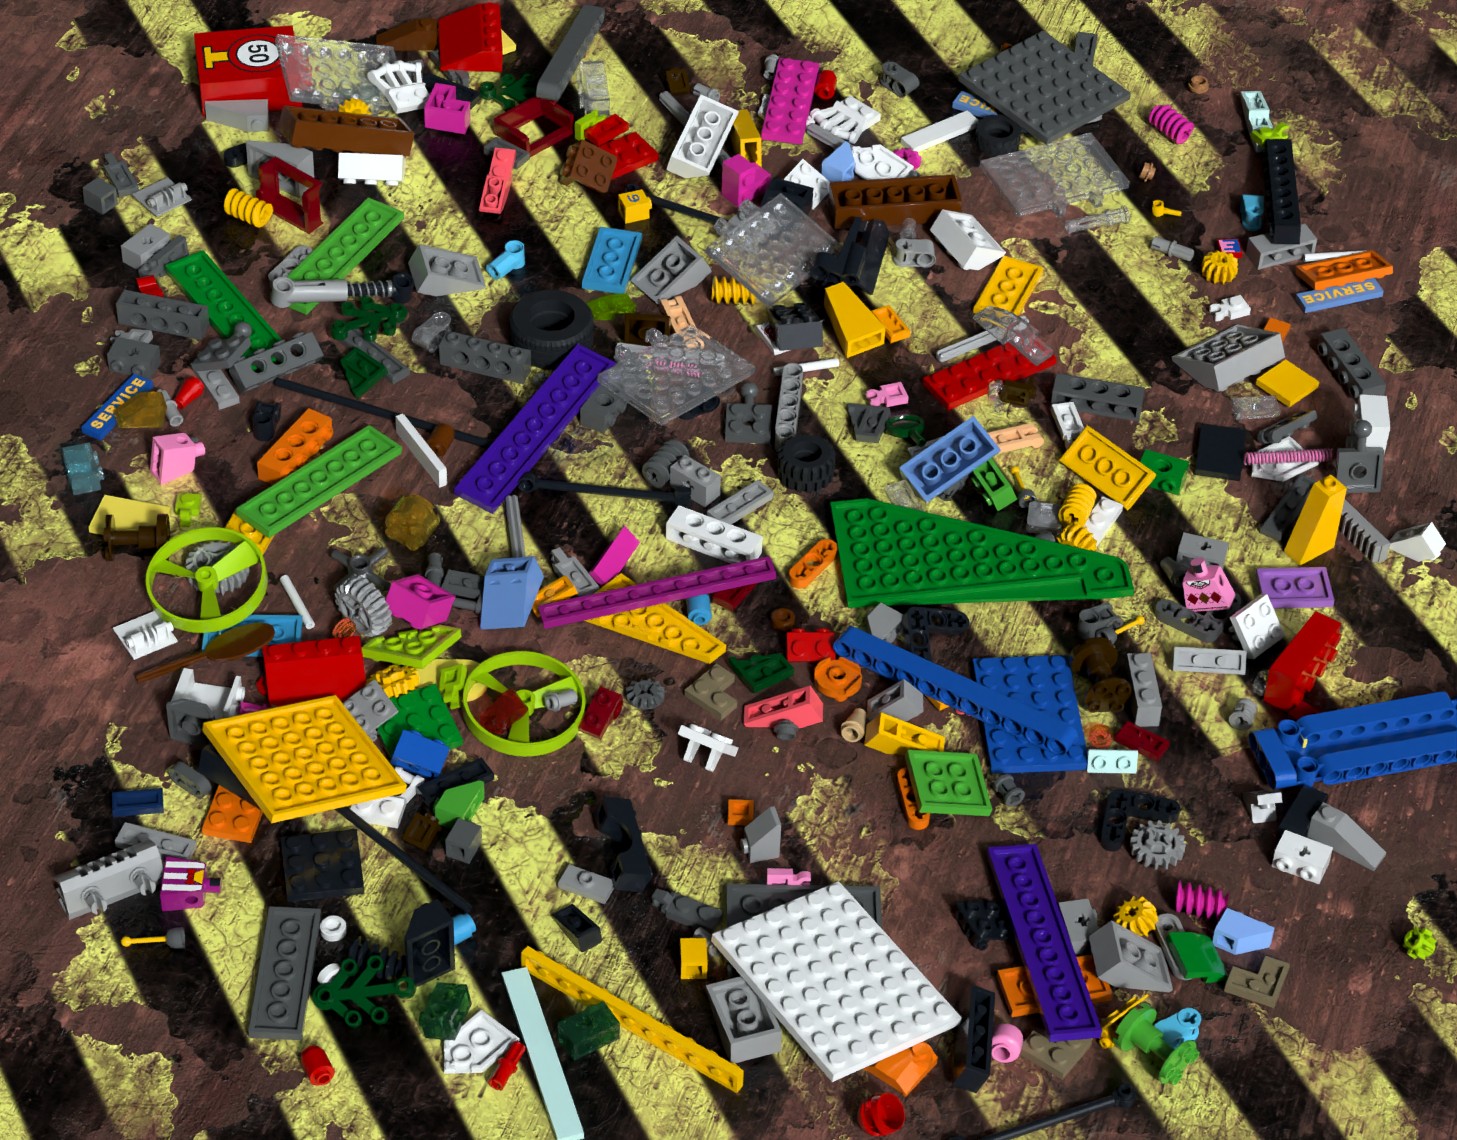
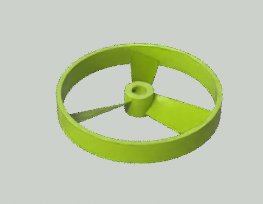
M220 527L193 529L172 538L156 552L146 573L148 596L157 615L166 623L171 622L173 627L194 633L216 632L240 623L259 606L264 598L268 584L265 561L258 546L247 536L237 531ZM223 540L238 544L235 549L212 567L203 566L196 573L166 560L177 550L200 541ZM260 562L262 566L261 580L252 597L235 611L221 616L215 594L219 581ZM157 572L196 579L198 589L202 592L200 620L175 616L157 603L152 595L153 580Z
M514 651L493 656L482 662L471 672L463 690L462 712L469 730L486 746L513 756H539L562 748L576 736L579 731L578 726L584 717L586 698L579 678L562 662L541 653ZM531 665L549 670L563 678V680L533 692L523 689L514 694L491 676L489 672L505 666ZM476 682L513 699L512 709L516 716L507 740L485 730L472 716L468 707L467 697ZM573 689L577 694V702L579 701L581 710L572 726L562 734L549 740L529 743V716L533 714L534 709L546 707L545 698L550 693H560Z

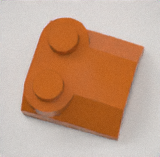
M923 1041L863 1068V1070L870 1072L906 1097L937 1064L938 1057L932 1047Z

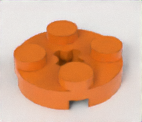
M831 657L820 661L815 668V689L828 697L834 698L836 701H845L847 697L856 694L861 688V669L858 664L843 657H839L838 660H831ZM842 676V679H835V678H834V677Z

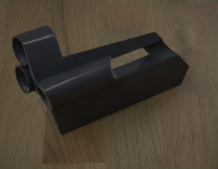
M855 217L838 257L826 252L815 254L810 274L816 280H823L822 291L824 293L825 288L844 282L848 287L857 285L869 295H873L890 236L885 222L877 219L862 221V217ZM858 232H862L860 244L855 242Z

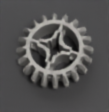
M211 540L210 544L202 542L201 548L194 547V551L189 552L185 568L196 573L203 566L212 567L235 549L238 544L232 545L229 541L223 543L222 540L217 543ZM249 567L219 581L215 594L222 593L224 596L226 591L233 593L234 588H241V584L246 583L247 576H249ZM187 577L190 586H194L196 591H200L196 579Z
M353 576L342 582L336 589L335 602L339 606L338 610L343 615L342 618L348 619L352 628L359 633L374 638L385 632L391 625L392 611L388 608L390 605L385 601V596H382L380 590L375 588L374 583L370 584L368 579Z

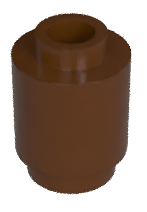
M442 423L436 426L428 437L426 443L437 457L446 454L455 438L454 429L450 425Z

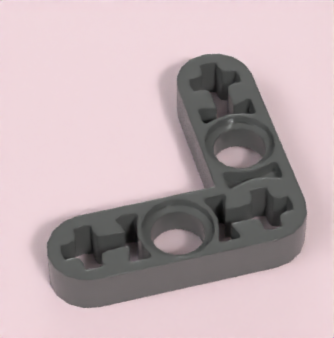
M1235 592L1230 609L1210 610L1204 616L1171 600L1163 599L1156 604L1155 617L1160 622L1202 642L1210 643L1219 637L1230 623V617L1239 611L1241 597ZM1220 614L1224 616V619H1216L1213 615ZM1181 619H1190L1192 620V623H1183Z

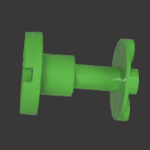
M1148 1003L1139 1004L1142 1009H1132L1119 1024L1116 1030L1119 1037L1113 1038V1043L1121 1051L1125 1052L1138 1046L1146 1054L1155 1053L1165 1061L1159 1073V1081L1162 1084L1170 1082L1172 1085H1175L1181 1080L1183 1076L1182 1071L1188 1064L1196 1061L1200 1052L1196 1049L1195 1041L1190 1039L1180 1044L1176 1049L1171 1047L1163 1040V1032L1153 1025L1156 1020V1010Z

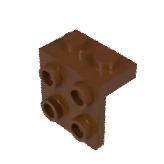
M583 139L571 145L566 153L567 161L560 171L562 176L559 183L568 186L577 181L599 193H606L617 163V157Z

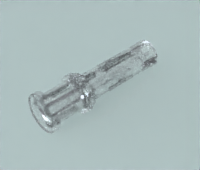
M1122 205L1114 210L1104 209L1100 214L1065 220L1064 226L1067 234L1100 226L1111 228L1119 223L1129 224L1130 215L1126 205ZM1093 221L1092 223L1079 225V223Z

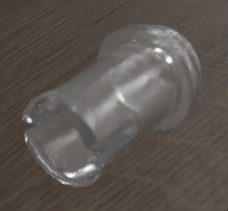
M907 218L903 221L900 239H916V221L914 219Z

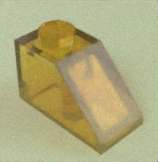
M139 392L114 409L113 414L118 428L163 427L167 405L162 392Z

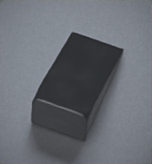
M574 904L551 915L552 919L580 952H585L602 942L600 927Z

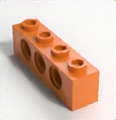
M308 408L257 462L258 479L274 485L305 466L307 461L314 454L318 453L320 447L331 439L333 435L332 418Z

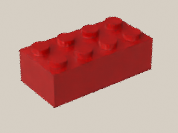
M1317 611L1314 612L1270 667L1263 701L1288 713L1295 705L1298 706L1302 702L1304 693L1311 691L1316 678L1323 676L1329 662L1333 663L1338 654L1336 646L1342 636L1339 633L1340 622Z

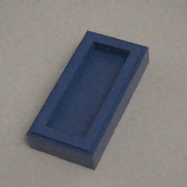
M163 788L112 792L113 817L164 813Z

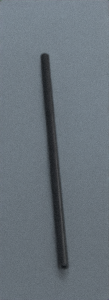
M277 378L275 381V386L395 422L396 416L400 415V413L282 378ZM405 415L416 428L432 432L438 426V424ZM454 429V439L487 449L494 442Z
M345 806L334 809L464 913L470 912L472 909L470 903L350 808Z

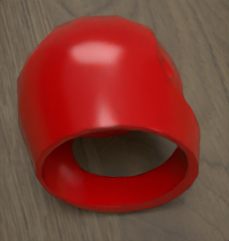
M876 1093L860 1104L857 1111V1121L860 1128L870 1136H888L903 1126L905 1112L901 1101L894 1094Z

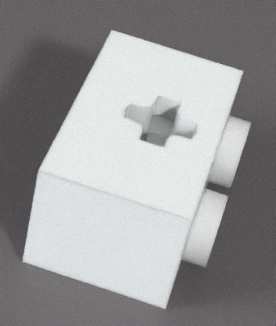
M1285 830L1275 849L1271 867L1320 884L1329 865L1333 847Z

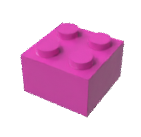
M417 574L392 581L385 601L390 605L388 608L392 611L393 616L407 620L416 629H423L447 621L456 596Z

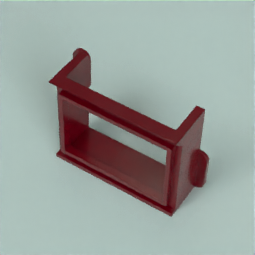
M534 96L495 117L494 135H499L507 142L529 152L530 157L574 134V115L558 105L557 101ZM542 115L561 127L532 144L529 143L527 135L517 129Z
M276 156L259 167L260 189L256 190V198L259 201H265L266 204L270 203L273 206L272 214L307 234H310L323 224L321 221L319 189L323 182ZM278 171L309 188L303 192L302 206L280 194Z

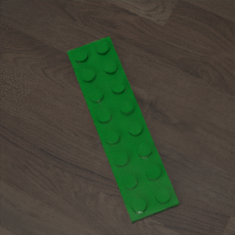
M204 250L165 265V272L192 303L208 306L209 322L223 339H229L234 334V327L237 323L247 322L250 324L252 333L249 339L252 344L241 357L250 358L257 350L262 348L269 350L273 348V344L282 340ZM271 357L272 362L278 360L275 357ZM254 365L251 366L252 370H255V369L258 368L257 366H254Z

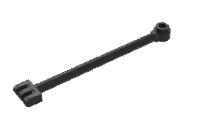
M630 183L626 186L624 193L631 190H640V187L637 184ZM645 193L646 197H649L654 205L721 227L729 221ZM770 235L766 236L756 246L765 248L767 244L765 241L769 240Z
M531 472L523 473L518 481V488L525 493L538 489L674 502V510L678 506L691 509L690 495L692 489L689 487L676 486L675 493L541 480Z
M1123 1083L1109 1096L976 1140H1011L1111 1106L1129 1108L1135 1102L1136 1092H1134V1088L1130 1084ZM959 1135V1136L950 1138V1139H948V1140H965V1139H964L963 1135Z

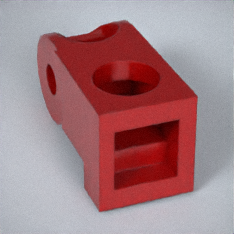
M154 275L135 279L137 292L163 297V292L158 284H156Z

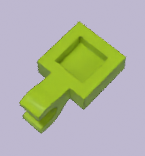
M596 109L575 122V139L578 141L585 140L584 130L606 119V115L598 117V110Z
M1281 122L1274 129L1262 127L1251 131V139L1260 147H1266V139H1287L1288 135L1283 130L1289 129V126Z
M178 493L175 514L181 518L180 527H190L192 516H199L202 503L201 494Z
M463 664L441 669L439 690L444 694V703L451 702V710L461 707L459 690L464 689L467 668Z

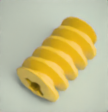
M232 188L228 192L224 201V210L227 214L240 218V220L258 228L266 225L273 213V206L270 203L266 204L263 200L259 201L256 197L252 198V195L238 191L236 188Z
M714 276L712 280V300L715 297L717 304H720L722 298H724L726 304H729L731 298H733L734 303L738 304L741 298L743 304L746 305L748 299H750L752 305H755L756 282L754 284L752 278L749 277L745 283L743 277H740L738 283H736L735 278L731 277L729 283H727L725 276L718 282L717 276Z
M1079 483L1069 489L1058 514L1059 521L1064 527L1071 523L1075 525L1079 523L1082 527L1085 526L1097 497L1092 487Z

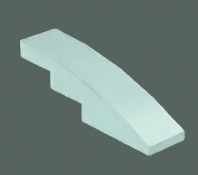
M1241 91V102L1250 138L1251 131L1262 127L1273 129L1269 119L1270 110L1261 91ZM1251 139L1255 151L1262 152V147Z

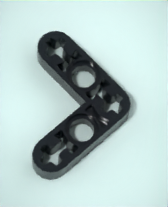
M911 607L902 617L905 650L932 662L929 633L960 635L969 627L967 615L954 610ZM931 616L937 617L941 622V626L933 624ZM912 636H918L921 639L922 645H916L912 640Z
M1120 789L1113 790L1108 797L1100 845L1110 852L1121 849L1128 816L1155 822L1160 820L1166 824L1175 823L1180 814L1179 803L1164 797ZM1117 800L1122 801L1120 809L1116 808ZM1145 803L1149 805L1150 808L1147 810L1140 809L1137 805ZM1112 817H1117L1121 819L1122 822L1115 824L1112 823L1109 819ZM1111 832L1116 833L1114 841L1109 840Z

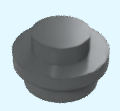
M789 720L780 721L778 725L774 726V732L780 740L795 739L796 733L799 731V727Z

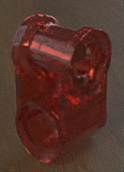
M509 689L482 712L480 724L492 734L500 735L517 720L521 719L529 708L514 689Z

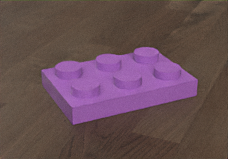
M1326 567L1256 569L1255 576L1260 595H1268L1273 609L1333 607L1334 597Z

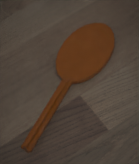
M251 623L233 628L213 639L207 645L205 651L137 674V681L140 684L206 658L212 661H229L247 656L267 645L273 639L275 629L268 623Z

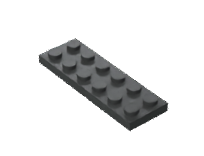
M269 906L248 1031L249 1038L303 1040L321 922V909Z

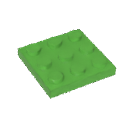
M907 750L905 760L919 812L990 816L992 806L977 754Z

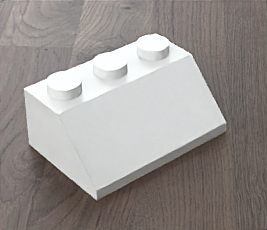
M339 153L338 179L343 180V184H356V181H364L365 185H377V182H386V186H398V183L404 182L406 159L403 155Z
M942 209L930 229L936 236V241L943 244L947 249L946 252L958 261V265L965 270H980L1003 257L1006 253L970 214Z

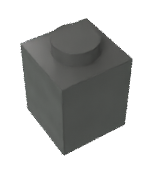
M97 177L83 187L85 205L102 215L118 205L116 187Z
M458 818L445 840L446 856L469 864L482 843V826Z

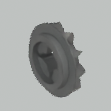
M639 678L637 682L631 681L630 686L626 688V698L632 706L638 709H653L664 701L665 691L664 687L660 686L659 681L653 682L651 678L648 680ZM643 690L644 692H646V691L649 690V691H650V694H648V693H643V694H641V691Z

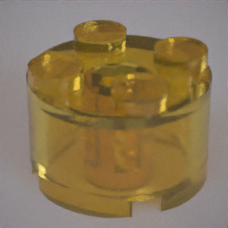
M411 494L410 497H405L406 495H404L385 519L387 527L385 533L389 538L396 539L410 550L416 551L427 542L438 527L440 516L439 514L435 515L433 511L434 506L427 499L415 494Z

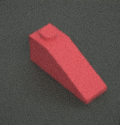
M806 686L745 705L744 725L746 727L774 728L780 721L789 720L794 722L799 728L823 722V702L811 686Z

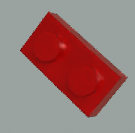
M613 114L584 130V137L599 147L628 131L629 123L617 114Z

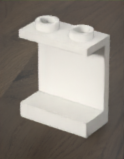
M184 668L171 701L185 698L207 704L214 713L215 718L219 720L238 716L239 701L244 700L245 687H242L241 676L235 677L232 688L195 683L193 669Z

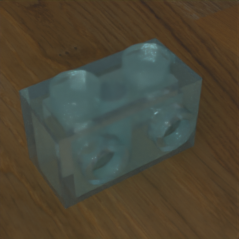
M90 442L62 448L64 464L73 495L101 490L100 480H104L101 466L97 467L99 464L97 451H92Z

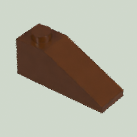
M414 19L376 35V51H436L437 19Z

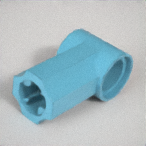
M518 240L506 243L505 251L486 265V270L491 278L495 280L501 279L512 269H520L525 265L524 244Z

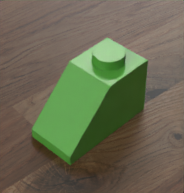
M479 780L445 790L442 797L437 798L433 806L435 817L439 819L438 824L452 829L458 818L471 821L484 800V782Z

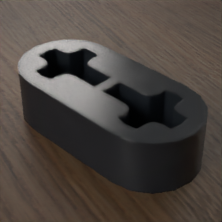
M246 143L224 151V163L226 166L235 168L247 164Z

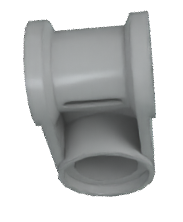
M903 238L896 242L897 253L894 255L893 261L897 266L926 268L935 264L936 256L934 244L931 240Z

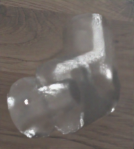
M999 379L996 381L992 380L988 385V401L994 412L997 413L1004 409V405L998 396V392L1003 391L1004 385Z
M1270 669L1259 671L1252 684L1253 692L1259 696H1264Z

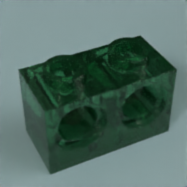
M437 982L433 992L428 996V1003L424 1011H421L419 1016V1025L423 1028L425 1038L455 1041L472 1005L467 984Z

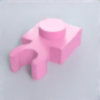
M901 382L880 386V391L874 389L866 391V399H870L871 406H880L881 403H885L886 407L908 403V395Z
M767 868L768 885H810V883L803 882L811 881V872L802 871L798 874H793V869Z

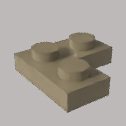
M716 663L685 689L684 696L716 718L723 720L737 708V700L723 692L734 683L735 675Z
M1265 956L1258 974L1233 966L1224 992L1275 1008L1290 964Z
M1033 1030L1023 1042L1020 1055L1063 1080L1091 1047L1092 1039L1057 1041L1054 1043L1049 1042L1046 1037Z

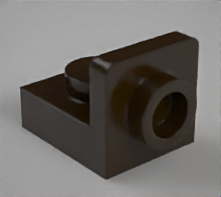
M672 68L665 71L663 82L667 84L668 92L672 96L690 94L691 90L686 69Z
M1029 377L1028 384L1005 380L1002 402L1028 407L1030 399H1035L1037 386L1033 385L1034 377Z
M416 812L402 840L426 852L436 832L441 834L443 828L438 824L439 819L433 815L426 813L423 816Z

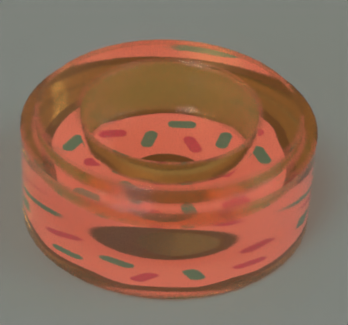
M344 618L335 625L332 635L335 638L350 637L356 630V624L350 618Z
M1098 724L1091 727L1088 739L1094 747L1107 748L1113 742L1114 733L1109 726Z

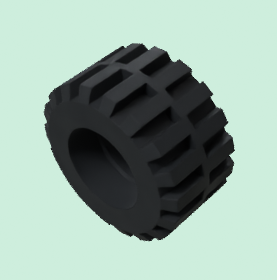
M806 433V435L796 434L795 437L790 436L781 443L778 449L777 473L779 480H781L784 486L788 485L789 489H796L797 492L802 493V491H806L807 493H812L814 490L816 492L820 491L821 487L826 488L828 483L832 482L835 467V450L833 445L828 443V440L825 438L821 439L818 435L812 436Z

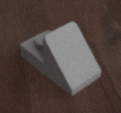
M1259 790L1242 793L1253 823L1270 822L1277 819L1275 803L1282 802L1281 792Z

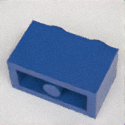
M403 729L391 764L403 767L405 770L432 780L440 776L450 747L440 740L424 738L417 731Z

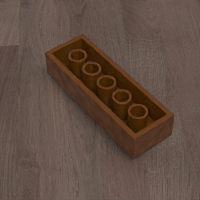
M283 106L278 127L284 138L288 140L291 146L296 148L309 146L315 150L328 148L335 152L348 150L352 153L360 154L367 152L370 154L403 155L406 157L410 156L415 134L401 118Z
M955 174L829 183L828 203L835 229L851 228L855 217H862V221L882 220L886 226L929 224L936 221L942 209L961 213L962 199Z

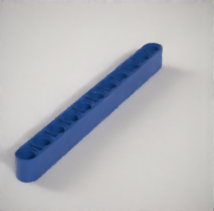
M846 627L833 643V649L841 657L893 681L900 682L905 679L924 695L1055 755H1065L1078 737L1076 729L1061 720L856 627Z

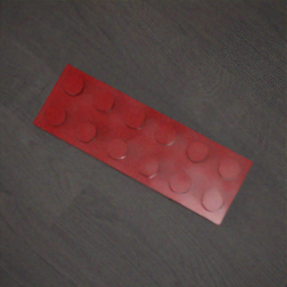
M1028 333L923 378L922 385L947 410H951L1004 387L1005 380L1018 381L1056 365L1057 357L1032 333Z

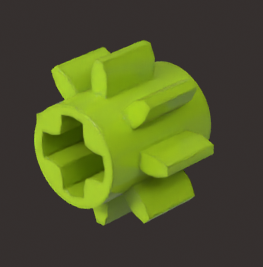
M1418 927L1410 930L1406 934L1403 947L1408 949L1407 954L1414 959L1419 957L1422 960L1430 956L1434 952L1435 943L1437 942L1436 939L1431 937L1433 932L1425 927L1422 930Z

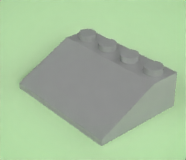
M1237 324L1171 358L1174 363L1202 386L1220 392L1226 390L1228 386L1234 383L1244 381V378L1250 375L1260 373L1266 367L1276 365L1277 361L1285 358L1280 333Z

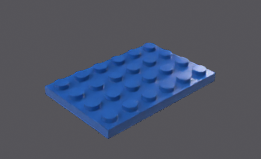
M1068 655L973 658L972 668L975 682L1073 726L1078 733L1077 739L1067 753L1063 756H1058L982 721L991 774L1087 770V749Z

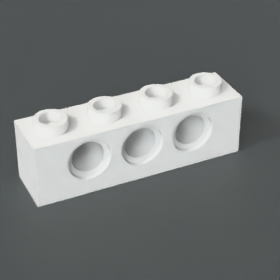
M682 506L677 507L666 523V540L731 564L758 559L762 553L763 536Z

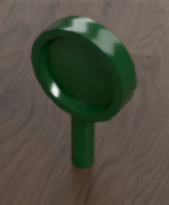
M900 414L891 416L886 420L887 434L898 438L910 437L920 447L926 444V440L920 435L924 431L923 418L912 414Z

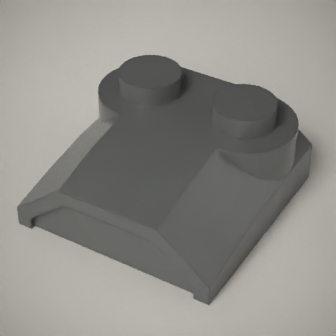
M185 698L167 703L170 739L199 747H205L211 743L202 731L203 723L217 719L207 704Z

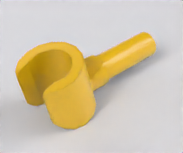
M1161 200L1153 201L1152 213L1154 216L1160 217L1163 214H1170L1181 217V211L1164 208V203Z

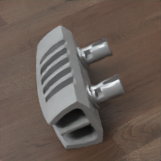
M146 840L53 877V880L60 886L56 889L61 897L58 901L68 919L71 920L91 911L98 915L97 909L100 908L105 912L107 905L137 893L146 895L145 890L147 889L153 893L156 886L162 884L164 870L157 845L152 840Z

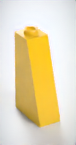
M748 109L737 110L739 111L729 132L734 156L740 154L749 162H755L762 167L761 136Z
M844 282L825 288L824 306L846 358L884 344L886 327Z
M1332 475L1313 484L1285 547L1284 553L1299 566L1334 548L1347 488Z

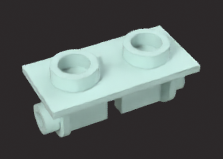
M1089 749L1087 751V773L1136 774L1138 750Z

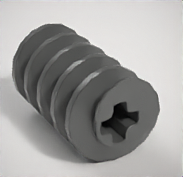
M677 440L666 441L643 465L642 473L646 481L655 488H662L670 479V467L684 455L689 457L686 446Z

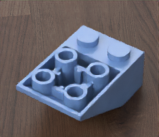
M534 556L491 559L484 579L481 630L525 627L544 578Z

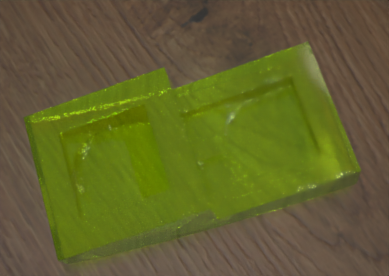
M627 293L612 294L587 303L592 311L594 320H613L616 313H634L637 307Z

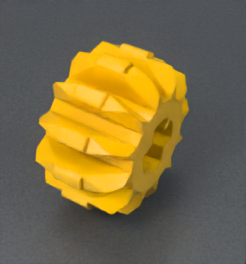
M1216 250L1214 253L1208 252L1207 256H1204L1202 260V275L1206 277L1207 281L1212 280L1214 284L1220 282L1224 285L1225 281L1231 282L1237 275L1238 262L1232 253L1227 254L1225 250L1223 252Z
M1079 523L1067 525L1057 537L1058 543L1090 551L1097 549V540L1092 537L1093 533L1087 531V527L1083 528Z
M1133 896L1131 901L1127 902L1124 900L1123 906L1116 907L1117 913L1113 915L1115 923L1139 936L1145 935L1148 937L1150 930H1156L1155 923L1159 921L1156 908L1144 897L1138 899Z

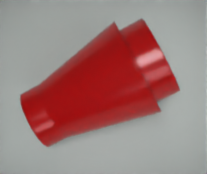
M193 376L185 379L177 396L174 398L177 408L183 410L188 404L203 394L205 387L199 379Z

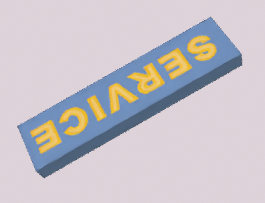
M963 91L953 101L952 108L963 112L968 110L972 115L981 118L998 114L1006 116L983 98ZM1022 128V132L1028 133V131Z
M1370 278L1364 282H1351L1341 287H1328L1322 291L1312 290L1298 293L1295 300L1303 312L1308 313L1382 297L1384 291L1375 278Z

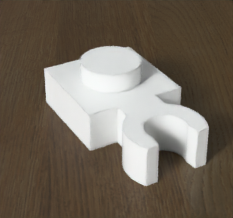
M1238 295L1221 300V304L1210 305L1209 313H1215V321H1221L1226 316L1232 320L1250 315L1251 308L1242 296Z

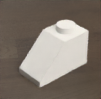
M1432 522L1397 531L1389 541V549L1417 562L1424 560L1432 561L1438 558L1441 554L1440 551L1446 545Z

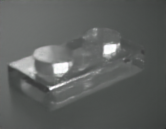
M1275 395L1232 398L1231 407L1236 420L1280 416L1281 410Z
M906 479L885 487V494L891 504L925 512Z

